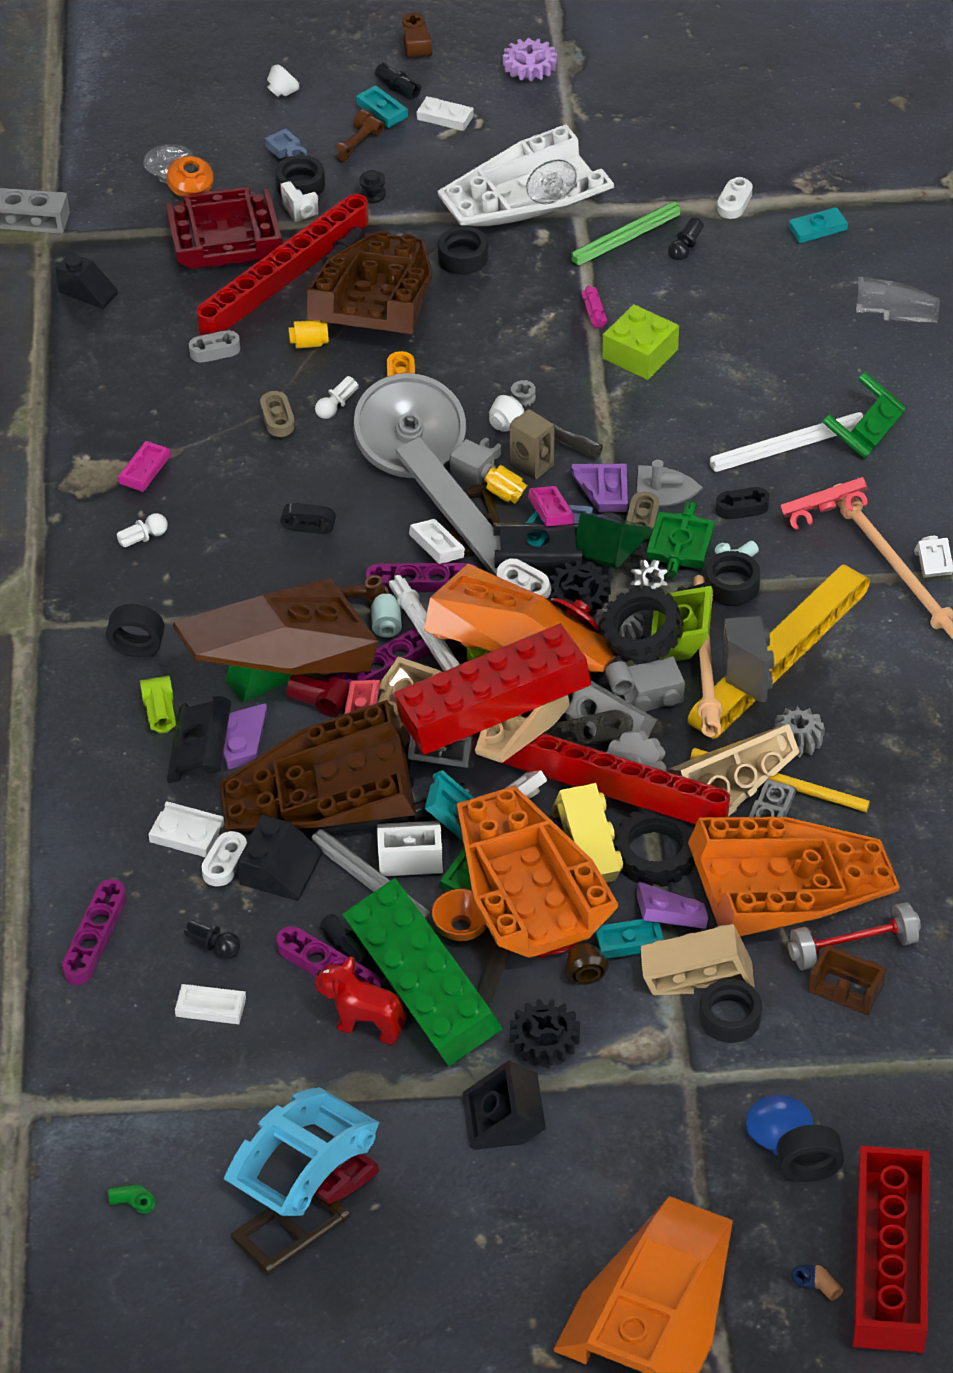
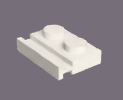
M166 801L163 812H160L149 832V841L206 857L219 836L220 828L224 826V817Z

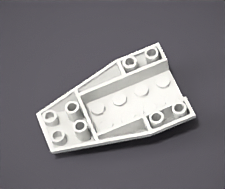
M563 125L516 143L438 190V196L460 225L491 226L522 221L555 211L614 188V183L602 168L591 171L579 156L578 138L567 125Z

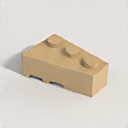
M734 924L718 926L714 929L697 933H688L684 936L664 941L659 940L640 946L643 978L652 995L694 994V988H707L718 980L731 978L742 980L755 988L752 960Z

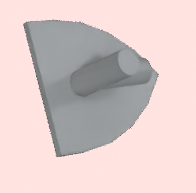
M654 460L652 466L638 465L637 493L644 491L654 493L659 498V507L682 503L703 490V487L691 477L679 471L663 467V461Z

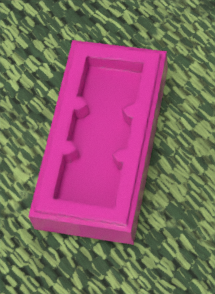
M145 441L119 474V484L144 492L171 457L170 449Z
M556 486L529 489L528 498L545 526L573 524L574 514Z

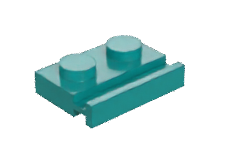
M441 770L433 774L432 778L435 781L430 785L425 809L463 841L457 803L473 799L474 797Z

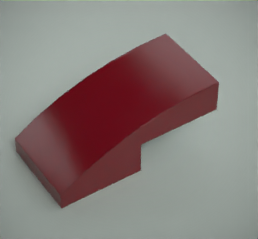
M365 1154L351 1157L334 1169L314 1194L328 1204L336 1202L353 1193L379 1172L378 1165Z

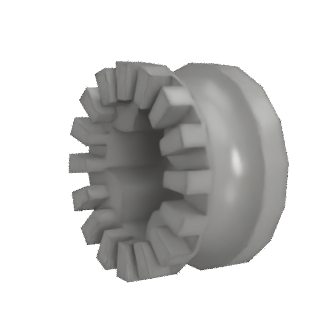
M521 380L511 386V396L518 400L522 407L523 405L527 407V405L531 406V403L534 404L536 388L533 383Z

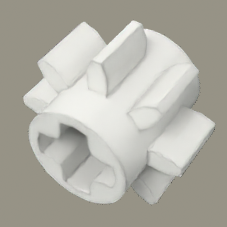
M641 560V567L639 569H631V572L635 574V580L631 582V585H638L641 587L640 589L643 586H651V589H656V587L661 585L667 586V583L663 580L664 574L668 571L657 568L659 565L658 560H653L650 566L646 560ZM646 573H650V576L653 577L652 582H648L649 580L645 578Z

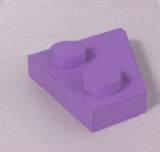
M572 464V476L598 512H628L626 464Z
M266 703L229 714L223 759L228 770L247 765L258 758L259 744L262 742L264 733V721L268 715Z
M638 882L636 896L643 920L706 929L708 915L704 903Z

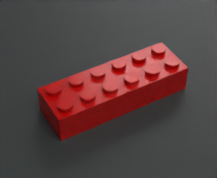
M560 623L394 692L401 722L422 754L425 755L591 685L585 655Z
M860 1146L857 1174L853 1347L924 1353L928 1322L929 1151Z

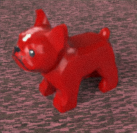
M350 956L341 966L329 964L316 974L315 985L317 991L328 999H335V1006L340 1016L337 1025L339 1031L351 1034L355 1028L356 1021H372L381 1030L380 1042L392 1046L396 1043L401 1029L403 1030L406 1024L407 1014L397 995L368 982L356 979L354 974V957Z

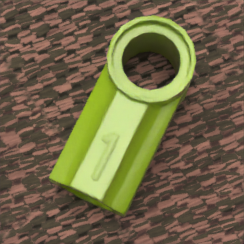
M170 675L140 680L143 705L147 707L150 729L157 731L159 734L169 732L170 729L176 726Z

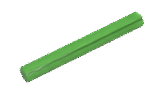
M670 202L574 250L571 253V260L576 266H580L678 217L681 214V208L676 202Z

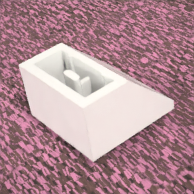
M440 821L377 824L379 870L383 876L443 873Z

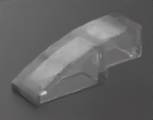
M858 277L856 312L883 313V320L938 322L940 298L905 284L875 278Z

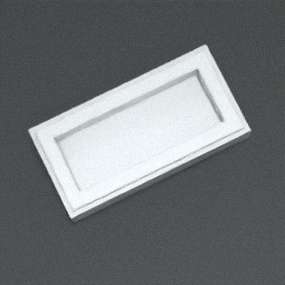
M182 984L175 1014L176 1017L240 1024L246 1001L245 991Z

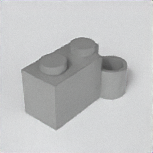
M674 657L630 667L625 662L618 661L611 663L605 669L604 673L612 692L644 712L684 702L685 681Z

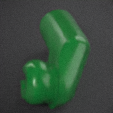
M140 1184L108 1188L110 1205L128 1203L140 1213H148L155 1207L154 1196Z

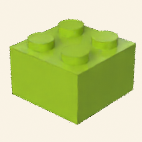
M633 304L603 334L602 359L648 380L678 350L679 325Z

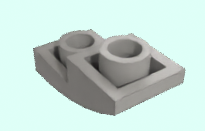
M767 779L758 800L754 802L749 817H786L796 793L795 787Z

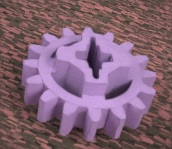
M527 38L525 42L519 39L517 44L510 43L509 48L504 49L503 66H505V72H511V77L518 75L519 80H523L525 77L529 81H533L535 77L541 80L543 79V74L550 76L551 71L556 70L557 53H555V47H549V42L542 44L540 39H537L535 42L530 38Z

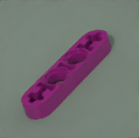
M470 563L374 564L366 570V579L372 575L380 576L384 586L388 588L390 593H393L389 587V581L392 580V576L413 575L415 576L414 580L406 581L411 589L417 592H437L450 580V576H455L464 566ZM436 574L445 577L440 581L430 579L431 576Z
M415 627L376 649L372 664L380 663L384 665L383 668L379 670L370 669V672H357L355 674L339 672L338 677L344 679L349 685L350 681L355 680L382 681L398 658V656L393 654L394 651H407L408 654L401 657L413 662L424 658L432 652Z
M109 879L99 884L62 962V969L65 980L72 985L86 983L94 973L126 903L125 887L121 881ZM106 896H111L109 905H107ZM97 915H105L109 918L102 924L92 922V919ZM88 939L97 941V944L89 949L80 946L83 941ZM79 958H82L83 968H78V965L80 963Z
M297 927L283 928L276 937L278 953L315 977L327 965L335 964L341 966L349 958ZM314 953H320L325 956L320 962H311L307 959ZM355 961L354 974L356 979L358 977L360 981H365L382 988L380 977Z

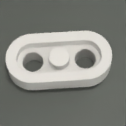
M742 177L730 180L718 199V214L727 219L741 216L752 197V183Z
M507 559L497 569V577L532 592L535 588H541L534 593L546 599L551 593V584L547 575L518 559ZM517 575L515 579H509L511 576Z
M229 831L221 834L216 839L202 863V875L207 884L217 887L224 886L233 879L238 870L237 861L247 844L246 838L241 833Z

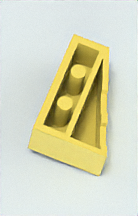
M596 783L560 790L550 811L553 818H560L563 832L594 861L605 882L616 881L621 869H623L621 853L615 851L612 840L615 838L613 825L610 821L607 822L605 817L606 800L604 794L598 792Z

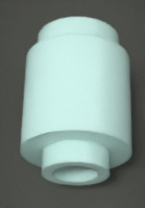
M391 594L378 595L371 605L372 630L380 637L395 636L402 628L401 608L396 602V597Z

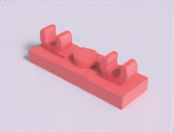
M861 477L780 506L783 515L786 518L791 517V526L798 530L797 519L801 516L807 518L809 525L813 524V517L807 512L809 510L819 509L820 512H825L836 508V503L845 498V505L850 512L854 511L852 506L854 498H861L864 507L868 506V499L862 492L869 489L865 479Z

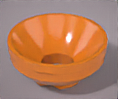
M182 156L175 159L168 167L166 174L168 187L178 196L184 197L189 194L209 192L213 186L212 168L199 157ZM192 164L199 170L195 173H189L185 171L184 167Z
M450 890L438 897L433 905L432 920L434 926L442 936L450 940H471L481 935L487 928L474 903L472 890ZM458 920H466L471 924L466 930H456L452 926Z

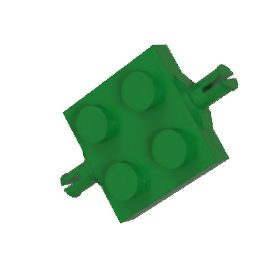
M690 501L685 502L683 513L671 514L658 511L646 551V560H658L659 562L667 563L666 570L668 572L665 576L670 578V574L671 578L677 576L679 566L704 568L715 529V521L695 516L694 512L697 505L693 501L691 506Z

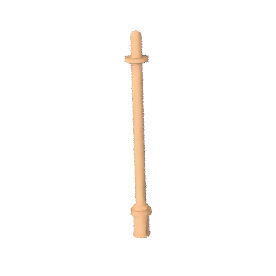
M846 498L837 502L836 504L840 507L842 516L846 519H853L932 614L931 626L936 630L943 628L953 639V609L950 607H940L862 513L863 504L858 498L852 500L854 511L851 512L845 505Z
M696 575L693 579L694 586L705 583L702 575ZM709 635L708 639L699 648L703 700L698 705V715L702 718V733L708 737L717 736L716 731L720 734L722 730L720 724L722 704L715 699Z

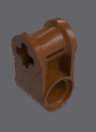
M419 13L406 14L402 18V25L405 32L403 41L407 59L432 55L431 37L428 33L424 17Z

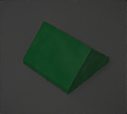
M581 512L575 538L576 550H582V559L618 569L652 530L649 526L609 515Z

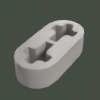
M230 330L197 336L189 342L191 359L200 363L232 357L240 351L239 335Z

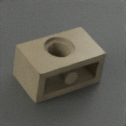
M528 409L520 416L515 417L510 423V465L536 480L554 466V424Z

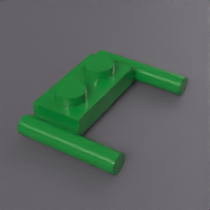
M864 371L857 380L875 394L878 399L851 432L830 414L822 421L824 425L863 459L869 455L907 408Z

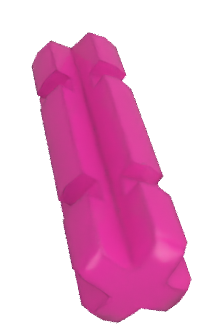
M586 286V289L582 291V297L591 324L594 328L603 329L608 320L596 287Z

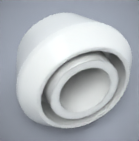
M279 64L272 66L267 81L270 83L267 88L277 97L281 94L286 97L299 89V82Z
M500 395L495 399L489 411V421L497 430L503 432L510 431V423L515 417L523 414L524 409L514 397Z

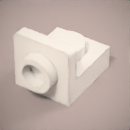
M291 181L281 184L282 206L294 222L318 215V196L315 192L302 195V192L296 190Z
M938 536L922 538L916 545L914 552L916 556L919 555L923 578L952 575L953 564L948 538L938 539Z

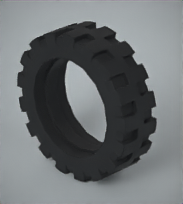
M643 586L642 589L634 587L625 594L622 592L616 596L617 599L614 602H609L606 606L607 612L602 614L603 623H601V629L607 646L614 656L617 657L619 655L621 660L625 662L631 660L634 664H642V661L646 660L648 663L656 661V657H664L669 653L668 650L670 648L674 649L678 644L677 639L681 638L683 634L681 626H684L677 602L674 601L670 593L665 594L664 590L658 587L656 589H651V586ZM642 610H655L666 616L660 630L650 637L641 640H630L619 634L621 625L633 613Z
M643 808L642 812L634 811L630 813L629 818L622 819L619 828L615 830L614 848L615 851L621 853L623 869L620 872L625 877L627 875L630 876L631 881L635 883L640 881L651 886L659 884L660 887L668 886L669 882L677 883L681 881L682 876L689 875L692 871V866H695V861L688 844L694 827L691 828L690 822ZM655 832L673 837L681 845V850L674 857L657 862L645 860L637 856L629 846L637 837Z

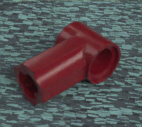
M292 674L286 692L287 697L313 704L322 714L334 717L340 713L344 706L350 685L344 679L334 676L329 677L325 681L304 674Z

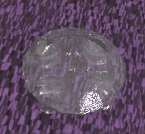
M162 144L146 153L143 158V166L147 172L158 176L160 182L167 183L166 174L169 165L179 157L194 155L190 149L183 145ZM192 164L184 167L187 172H191L195 168Z

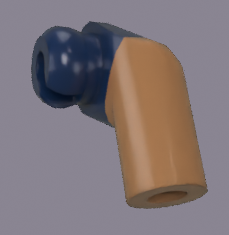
M797 1265L792 1270L791 1276L796 1285L803 1288L820 1289L830 1301L836 1300L843 1293V1288L820 1265Z

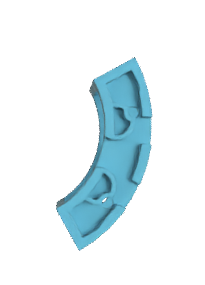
M321 1087L303 1090L292 1095V1102L283 1108L279 1105L274 1107L258 1123L261 1129L251 1142L246 1139L235 1154L224 1180L282 1216H303L305 1210L310 1205L314 1193L334 1169L351 1157L368 1153L369 1148L375 1141V1133L380 1122ZM315 1124L335 1137L327 1143L303 1127ZM282 1142L312 1159L297 1178L287 1197L257 1179L270 1155Z

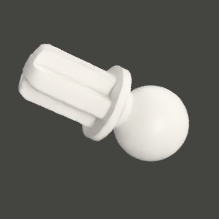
M346 377L334 390L330 389L328 391L331 395L329 398L324 397L318 400L315 406L316 414L324 419L335 416L337 405L340 404L342 407L346 405L345 401L359 388L358 383L352 377Z
M151 514L145 520V524L141 520H137L136 525L119 531L117 539L123 547H128L141 540L147 542L149 541V534L160 536L166 532L168 527L167 520L161 514Z

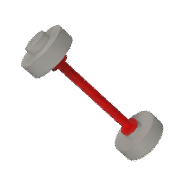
M908 902L893 905L890 924L819 941L816 938H812L806 927L793 929L790 932L791 942H788L789 954L792 961H796L799 969L803 971L815 966L817 962L816 954L819 953V949L825 948L826 945L833 946L891 931L894 935H897L899 942L903 946L917 943L919 940V930L921 929L920 919L917 912L913 911L911 905Z

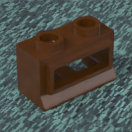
M826 945L810 973L809 992L869 1016L884 986L886 968L878 965L876 962L851 955L845 950ZM828 973L843 978L839 979L836 985L824 981ZM848 981L868 988L865 996L850 991Z

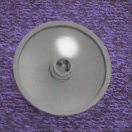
M404 373L385 377L371 385L364 392L356 406L353 431L360 451L374 466L391 475L414 478L396 456V448L420 437L441 464L447 467L450 464V455L464 442L466 418L459 400L445 385L424 375Z

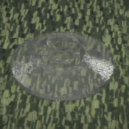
M565 160L547 161L530 174L526 184L527 193L534 202L539 204L558 202L565 198L574 188L577 180L576 171Z

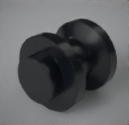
M368 170L361 174L359 177V184L362 187L360 194L365 196L368 203L371 204L383 201L386 197V190L383 187L385 185V176L376 170Z

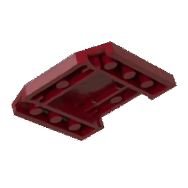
M231 188L189 194L183 197V203L171 207V202L166 204L177 262L191 269L208 266L219 267L223 264L247 263L252 260L263 259L282 245V237L269 190H264L263 195L251 193L250 188Z

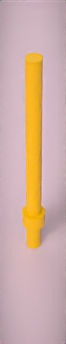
M693 748L690 759L709 752ZM776 773L768 778L769 780L795 787L797 792L867 813L870 805L869 800L780 773Z

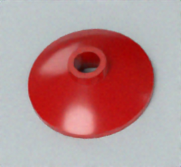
M558 598L550 600V602L598 634L600 633L596 622L588 614L591 610L590 607L581 600L576 599L574 603Z

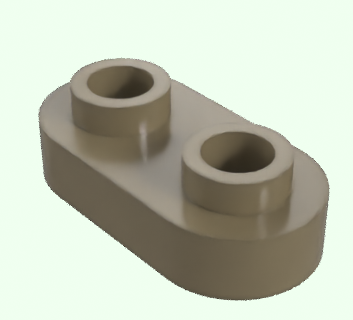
M279 391L265 393L260 399V405L268 432L276 437H284L291 434L295 429V422L287 396Z
M651 492L636 493L631 498L626 520L649 526L653 531L659 511V498ZM652 532L645 538V540L651 537Z

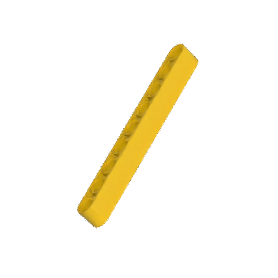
M845 564L841 565L769 633L770 646H767L768 651L772 650L774 654V669H769L772 672L773 684L865 595L870 584L868 577ZM725 676L714 686L715 699L722 704V714L720 716L722 730L720 734L716 731L717 736L710 737L712 739L718 738L756 701L753 697L726 682ZM703 697L691 709L687 719V723L702 732V718L698 715V705L703 700Z

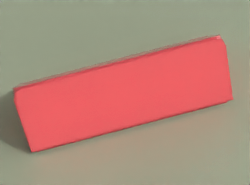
M380 680L350 681L345 714L376 704L380 690Z

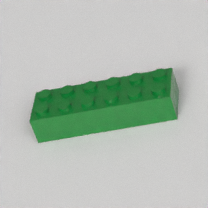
M393 878L342 914L448 1067L502 1030L493 1012L396 878Z

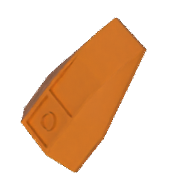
M516 786L457 803L474 903L498 946L528 958L589 939L618 908V902L594 861Z
M669 1196L582 1292L554 1347V1352L583 1364H587L593 1352L643 1373H700L713 1344L733 1220Z

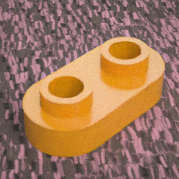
M398 351L388 357L387 377L404 373L415 374V360L410 353Z

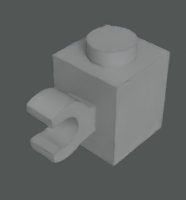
M488 438L481 440L480 445L465 439L450 455L451 476L471 486L484 484V479L492 467L496 468L494 460L501 455V444L498 443L494 448H489Z

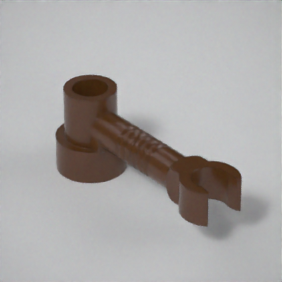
M361 109L356 114L353 126L359 130L347 141L340 142L335 149L340 152L335 158L345 162L353 152V149L370 133L376 136L382 133L384 122L373 117L371 112Z
M378 575L369 576L365 580V585L338 587L345 598L365 596L370 607L378 595L390 594L388 588L384 586L381 577Z

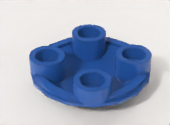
M772 1095L764 1097L753 1104L747 1114L746 1132L758 1145L772 1150L778 1156L777 1143L779 1138L796 1127L813 1125V1119L810 1111L802 1102L790 1096Z

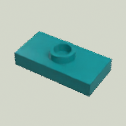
M835 207L789 220L788 228L798 242L803 243L845 231L848 228V222L838 208Z

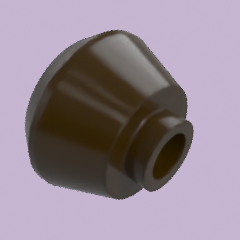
M580 943L568 954L565 974L568 979L576 984H592L604 977L609 964L596 946Z

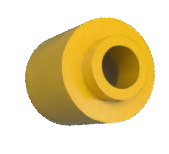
M313 320L293 322L294 327H289L290 344L295 343L296 349L322 347V344L328 343L327 322Z
M502 465L497 469L492 467L484 479L488 483L485 489L507 503L511 501L517 504L528 487L527 484L522 482L523 478Z

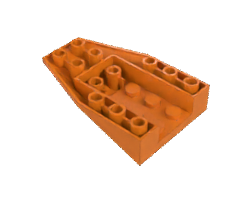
M470 564L464 566L430 597L424 631L433 633V636L438 639H453L460 641L465 647H480L492 652L561 623L585 655L590 672H603L616 657L608 648L602 635L543 596Z
M789 817L699 818L688 841L717 925L726 926L734 924L740 936L822 918L898 892L900 889L880 839Z

